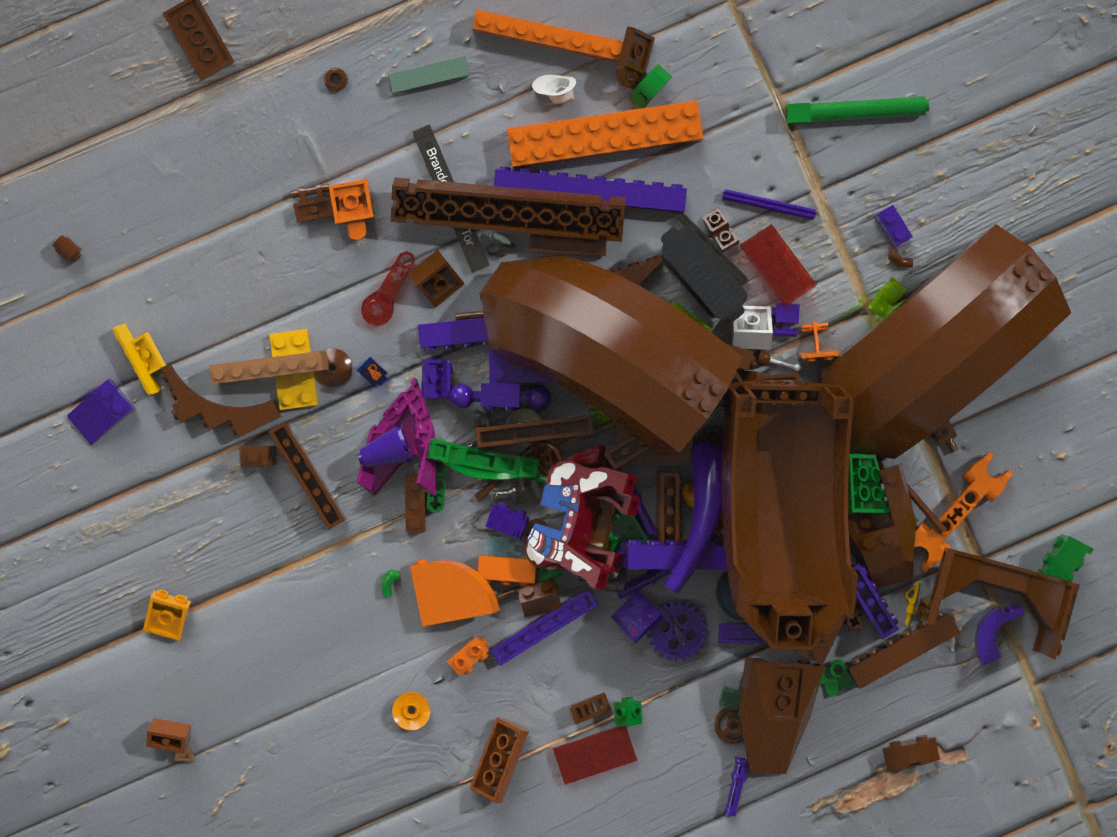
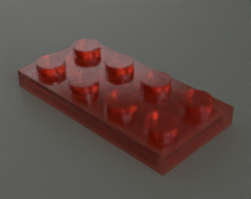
M772 224L740 245L742 251L784 307H787L816 287L815 281Z
M616 726L553 747L565 785L637 761L626 726Z

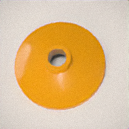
M417 692L401 694L395 700L392 707V715L395 722L406 730H417L423 727L429 720L431 713L428 700ZM414 707L415 712L409 713L408 708Z

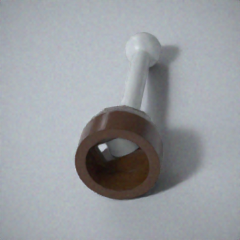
M761 349L758 351L755 364L767 365L769 362L792 368L796 372H800L802 369L799 364L792 365L771 359L770 354Z

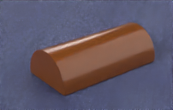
M497 717L469 789L494 803L502 804L529 730L521 725Z

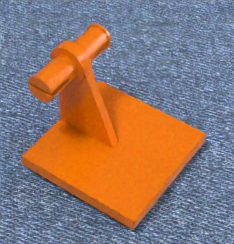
M828 322L801 324V328H808L801 329V333L813 332L814 351L797 353V357L801 358L802 361H816V357L832 360L835 359L836 355H840V351L835 349L819 351L817 331H828V327H821L828 326Z

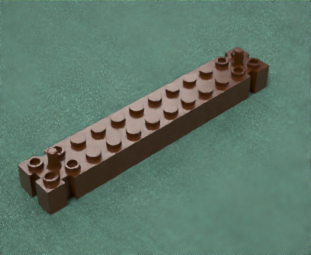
M395 177L392 184L391 222L406 223L407 219H414V224L595 240H599V235L607 236V241L622 242L626 197L610 196V200H602L603 195L418 179L417 184L410 183L409 178Z

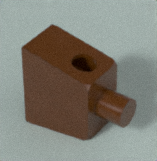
M239 446V465H276V446Z

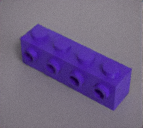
M854 563L851 566L858 574L856 600L881 639H885L899 630L896 625L898 621L894 614H889L886 609L889 606L883 597L880 598L876 593L878 588L875 583L868 580L866 576L868 572L864 565Z

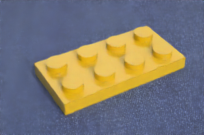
M308 329L269 334L272 357L311 352ZM314 372L275 376L280 410L318 405Z

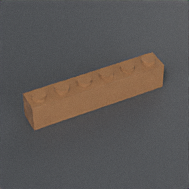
M326 350L209 365L211 384L329 370Z

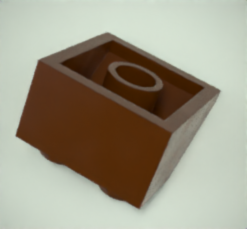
M438 250L408 273L435 308L465 284Z

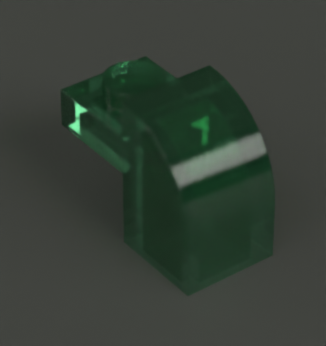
M743 674L738 689L723 685L718 701L720 706L739 709Z

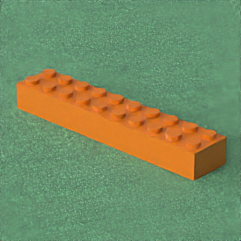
M698 100L507 128L513 169L703 140Z

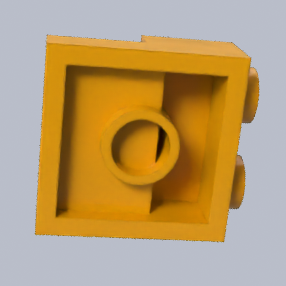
M165 590L154 591L150 597L143 631L180 641L191 601H188L183 595H177L176 597L168 595V592Z

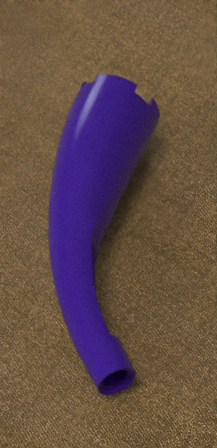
M710 441L696 444L694 451H692L694 489L692 527L685 549L664 583L665 586L677 594L685 586L702 560L713 538L722 512V442H719V445H710Z

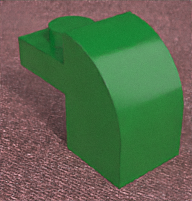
M658 64L638 84L629 98L641 109L645 108L673 76Z

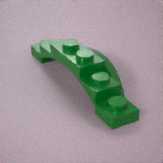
M430 439L427 456L428 459L444 462L447 467L460 474L491 480H508L523 477L536 479L539 466L538 459L492 452Z

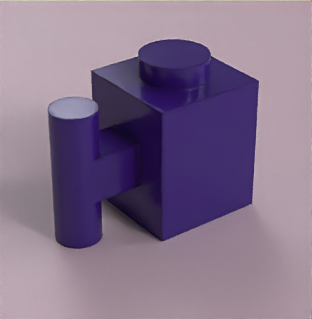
M775 303V307L771 308V317L774 318V323H782V328H774V336L797 337V329H790V324L799 323L800 304Z

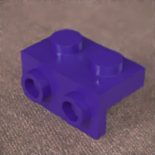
M422 359L421 393L423 398H450L452 390L451 375L453 373L451 360Z

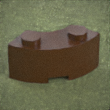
M920 735L916 737V740L903 743L901 741H893L889 743L890 746L883 748L887 771L908 769L913 765H925L940 760L936 738L927 737V735Z

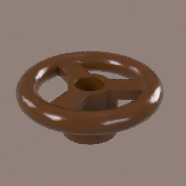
M542 441L535 445L533 457L539 460L538 469L543 474L548 475L549 470L541 462H545L552 468L557 462L564 461L561 451L554 443ZM547 446L546 454L539 456L540 448Z
M739 706L725 707L715 718V732L726 743L736 744L744 741L743 735L737 738L727 737L729 733L737 734L741 731L740 720L734 718L733 711L739 712ZM727 713L729 720L726 723V728L721 731L720 721ZM736 722L737 726L736 728H731L730 724Z

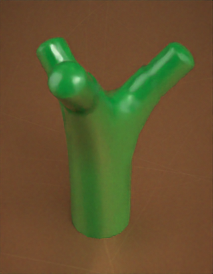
M611 532L608 551L616 552L618 545L623 542V538L617 540V537H613Z

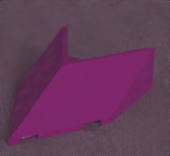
M414 377L410 382L411 386L405 393L402 392L383 414L384 418L377 426L374 424L370 429L366 445L392 428L401 425L405 434L403 436H405L412 456H418L420 462L416 484L431 495H436L435 460L427 458L430 439H435V430L418 381ZM402 463L365 467V464L360 466L356 483L371 494L376 495Z

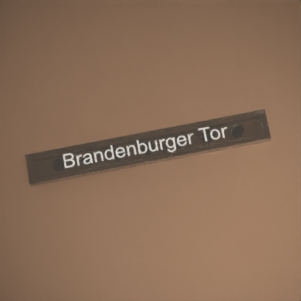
M430 124L412 131L432 180L454 182ZM453 227L472 273L490 266L475 229Z

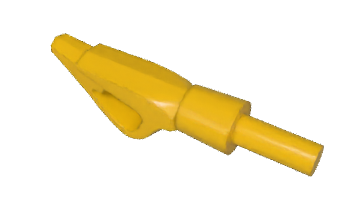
M918 581L905 593V599L908 601L905 625L907 626L910 625L911 616L914 614L918 586L921 581ZM913 590L914 594L910 598L908 594Z

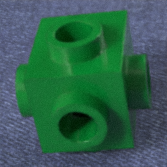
M624 697L622 701L614 702L615 725L634 726L642 724L641 701H635L633 697Z

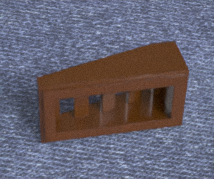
M605 692L569 705L575 724L611 711ZM600 698L603 702L604 709L600 708L598 699ZM594 701L597 708L596 712L593 711L590 702ZM587 704L590 714H586L583 705ZM580 707L582 717H579L576 708Z

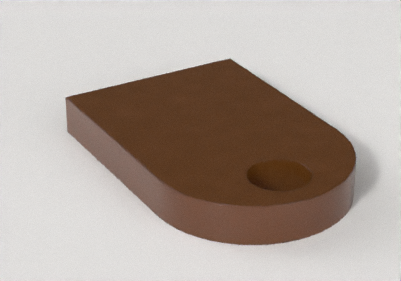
M627 26L618 59L616 76L618 83L622 87L635 89L644 79L655 37Z

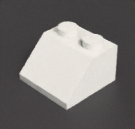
M743 306L745 309L744 313L732 322V345L743 349L771 350L773 334L771 306Z

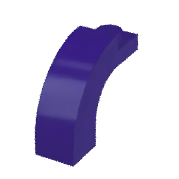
M1013 604L1005 607L1003 612L1001 607L996 606L988 611L980 620L975 632L974 644L981 664L985 665L1001 658L996 646V633L1005 622L1024 615L1022 607Z

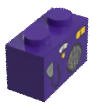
M894 205L889 206L874 216L893 248L913 238Z

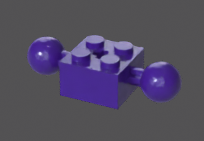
M481 383V391H473L468 385L459 384L452 388L450 401L455 407L460 409L469 407L473 402H480L481 406H485V410L496 411L497 407H504V411H516V407H520V403H528L535 410H543L549 406L551 394L544 386H534L528 392H520V384Z

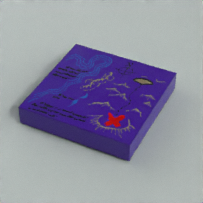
M636 591L611 618L634 643H637L663 616L639 591Z

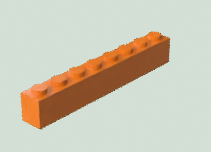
M477 9L472 28L473 32L614 63H618L623 41Z

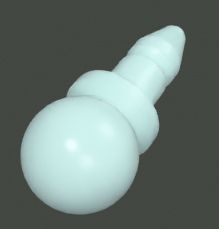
M480 230L484 236H489L490 239L496 238L504 244H511L508 237L499 231Z

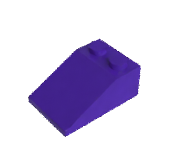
M107 379L73 409L67 417L90 445H93L136 410V408L112 379Z

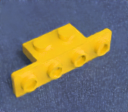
M125 323L115 326L113 328L115 337L120 342L124 354L133 366V370L140 379L143 389L147 392L148 396L160 392L161 388L153 373L160 370L166 364L150 334L146 332L134 339Z

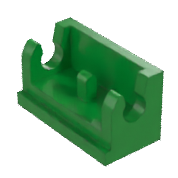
M621 512L613 516L626 541L632 539L646 543L648 538L635 517Z

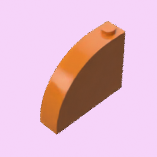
M427 558L416 560V564L410 566L422 627L493 614L500 611L497 598L491 586L481 574L470 566L453 560L427 562Z

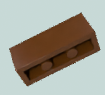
M405 474L406 532H426V490L416 484L418 474Z

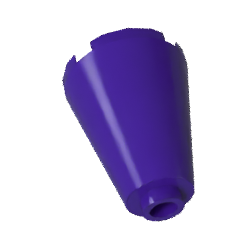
M401 425L392 428L362 447L360 453L357 454L360 464H365V467H374L413 461L405 436H403L405 434Z

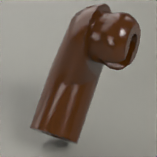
M897 248L889 250L888 259L894 266L913 267V258H902Z

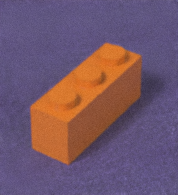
M479 555L478 573L488 583H492L493 580H499L500 584L505 585L519 582L520 586H529L531 583H535L536 567L530 563L528 558Z

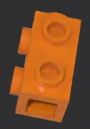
M476 635L450 657L447 662L459 676L462 674L466 676L474 669L473 664L477 661L481 663L489 656L487 654L489 643L484 637L481 636L479 638Z

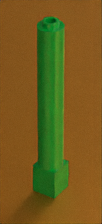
M925 96L787 104L785 106L786 124L800 125L816 122L925 116L926 112L929 111V100H925Z

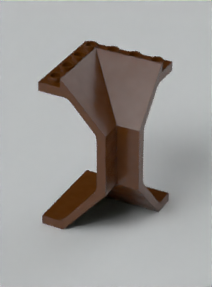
M945 547L931 594L920 599L915 617L926 624L935 626L941 601L971 583H979L1012 592L1022 597L1038 623V631L1032 650L1056 660V657L1060 655L1062 650L1060 642L1065 640L1080 584Z

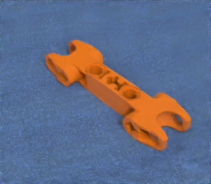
M987 452L966 470L962 477L969 484L939 516L938 519L941 522L947 521L948 529L941 534L934 525L929 528L924 522H921L915 528L914 548L922 546L927 553V557L920 567L924 572L941 561L945 547L951 549V546L945 542V539L983 497L993 502L1004 490L1013 472L1010 469L1004 471L997 478H993L988 474L987 466L994 456L990 452ZM969 492L974 495V500L971 503L965 501V495ZM954 508H960L959 513L961 514L959 516L955 515L952 518V520H955L954 523L950 519L946 518L947 515L949 517H952L954 515Z

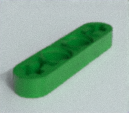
M437 438V439H435V440L446 441V440H444V439H442V438ZM442 462L444 464L442 470H435V480L442 482V487L436 490L437 500L440 504H437L435 508L430 504V502L434 501V495H430L427 492V508L433 513L440 512L444 507L447 466L444 462Z

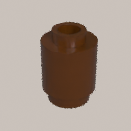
M61 235L52 245L55 248V252L68 263H75L82 255L80 253L82 249L64 235Z

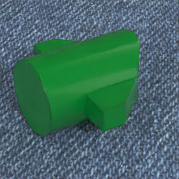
M540 568V580L545 582L555 579V583L558 585L562 582L559 576L564 571L562 569L554 571Z

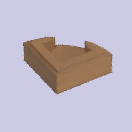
M187 746L184 754L175 752L174 761L194 762V755L190 747Z

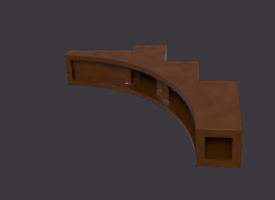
M172 364L162 367L164 371L161 373L166 383H170L172 387L170 393L174 400H178V403L172 405L173 410L171 412L175 420H179L180 423L202 413L201 421L205 428L208 427L209 430H212L231 421L230 427L234 435L238 434L241 437L282 417L274 399L246 407L221 405L205 399L190 389L178 376Z

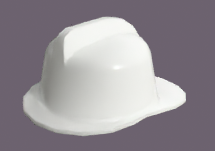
M543 75L533 82L532 87L536 93L547 95L553 103L560 104L574 100L573 88L576 85V80L568 76Z

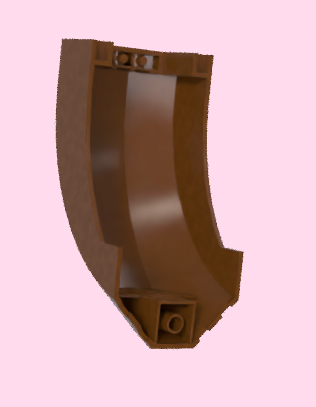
M995 224L972 240L918 290L860 339L845 348L840 355L836 356L835 359L820 371L822 384L842 386L854 399L850 454L859 453L896 459L986 391L1071 314L1056 276L1030 246Z
M551 255L501 262L479 293L483 305L485 328L487 329L488 347L518 370L527 367L585 400L661 456L680 453L702 427L729 388L743 358L698 322L655 294L615 273L574 258Z
M755 380L731 383L726 391L721 487L723 535L729 584L736 612L772 650H813L821 639L829 636L839 627L838 624L855 612L858 574L851 566L848 529V472L854 399L842 386L797 380Z

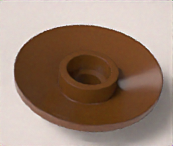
M335 348L327 349L328 368L330 364H335L336 369L335 371H314L315 375L326 386H340L351 376L352 362L349 356L342 350Z

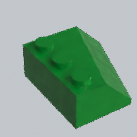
M849 454L848 514L891 513L890 507L886 506L884 499L887 497L886 492L881 488V473L876 455Z
M1061 534L1060 537L1057 536L1052 545L1054 548L1051 553L1048 552L1044 557V565L1041 570L1038 569L1036 572L1072 582L1074 578L1073 572L1081 569L1084 565V556L1086 553L1091 554L1094 549L1070 536Z

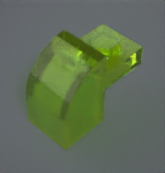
M891 277L871 299L868 307L871 308L875 315L883 319L891 307L902 297L906 288Z

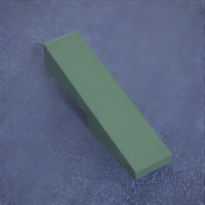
M463 56L388 74L392 94L428 87L432 84L466 78L470 74L466 57Z

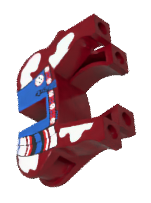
M598 445L589 450L577 452L566 461L556 463L550 469L541 505L566 512V516L562 521V530L535 523L526 539L525 552L528 560L535 567L554 571L566 568L571 573L584 578L590 587L605 590L610 571L620 572L625 554L587 548L597 519L598 503L611 502L621 513L636 517L641 498L632 495L637 480L636 476L605 467L594 468L603 463L604 453L606 452L604 446Z

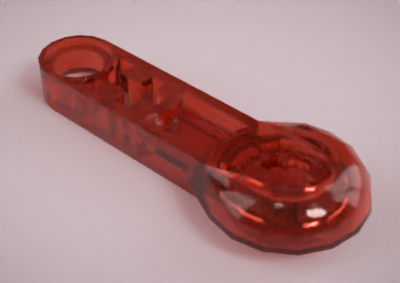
M404 251L399 254L380 288L363 301L361 314L369 324L380 326L391 319L394 310V298L415 263V257L411 252ZM409 255L412 258L411 264L403 265L401 263L402 256ZM398 264L401 268L407 269L405 273L402 270L400 273L402 279L395 282L391 275L398 272L399 268H396ZM377 304L381 305L382 313H378V315L373 314L374 310L372 307L374 305L377 307Z

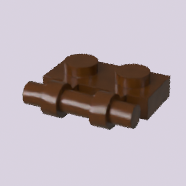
M319 183L315 184L314 187H299L298 190L291 191L292 198L300 197L301 201L300 203L293 204L297 223L334 216L331 196L325 198L323 196V192L329 191V184L321 185ZM317 194L318 199L307 201L306 196Z

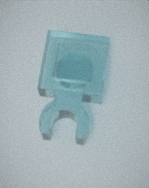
M490 536L488 555L507 557L508 552H511L515 556H520L521 552H516L514 547L522 545V542L515 541L511 544L508 537Z

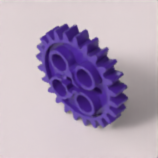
M678 599L677 604L670 600L669 606L663 602V609L658 606L656 607L663 618L649 630L652 633L648 634L647 638H653L649 644H656L654 651L661 650L660 657L667 654V660L674 656L675 662H677L678 657L685 661V655L692 659V652L699 654L697 648H704L701 641H707L703 635L709 634V631L704 630L708 623H702L706 617L705 615L699 617L701 609L694 611L695 604L688 607L687 600L682 605L681 600ZM683 612L687 614V619L681 623L677 621V615ZM669 615L673 616L679 628H683L680 632L686 642L685 646L682 645L677 633H673L675 628ZM661 622H669L670 628L667 631L660 630ZM688 630H694L696 633L695 637L691 640L685 637V633ZM672 638L678 640V646L675 648L668 646V641Z

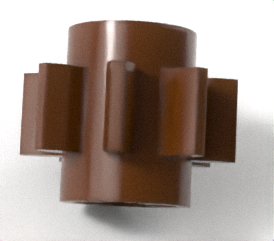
M857 609L849 618L846 617L845 623L842 624L843 627L849 626L848 632L850 633L852 629L860 632L859 627L865 626L861 620L865 616H858L859 611ZM855 616V619L858 620L857 624L853 623L851 626L849 619H853Z

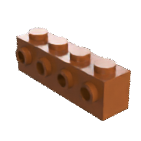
M656 472V540L661 541V544H664L665 540L680 541V544L682 543V536L679 534V526L682 524V517L679 514V507L682 505V498L679 495L682 478L679 476V472Z

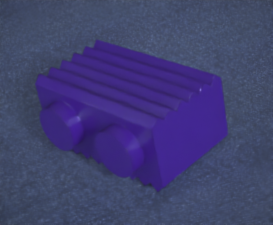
M500 502L497 505L493 504L485 526L522 539L529 519L526 516L527 512L517 508L514 512L508 509V505Z

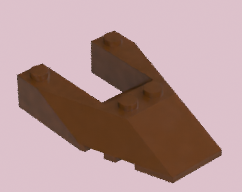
M902 463L880 470L889 503L887 507H890L891 513L848 514L850 551L859 565H864L868 572L867 577L875 583L877 588L913 580L916 516Z

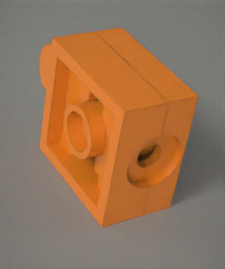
M363 179L329 185L335 224H346L349 237L355 241L362 240L367 234L365 220L375 219L368 180Z

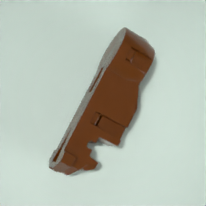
M611 502L598 503L597 519L592 537L587 546L588 549L609 550V538L615 505Z

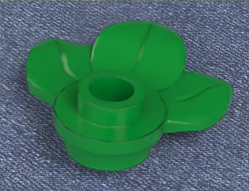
M835 659L828 664V667H824L820 684H824L827 694L833 697L841 688L851 690L853 679L847 672L846 664L842 660ZM836 665L840 666L839 672H834L833 670Z

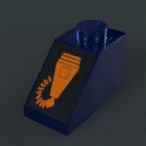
M369 357L357 369L374 387L377 385L381 387L388 380L386 376L389 373L373 357Z

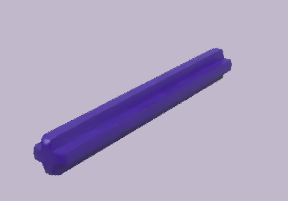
M725 189L722 195L723 200L813 220L816 215L815 209Z

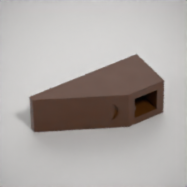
M656 255L647 258L646 263L639 264V261L628 264L629 268L621 270V267L609 271L639 285L663 261V258H658Z

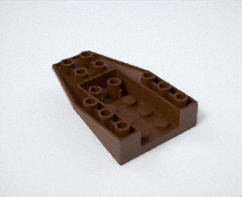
M745 657L739 719L749 772L787 773L811 717L825 665L805 660L791 663Z

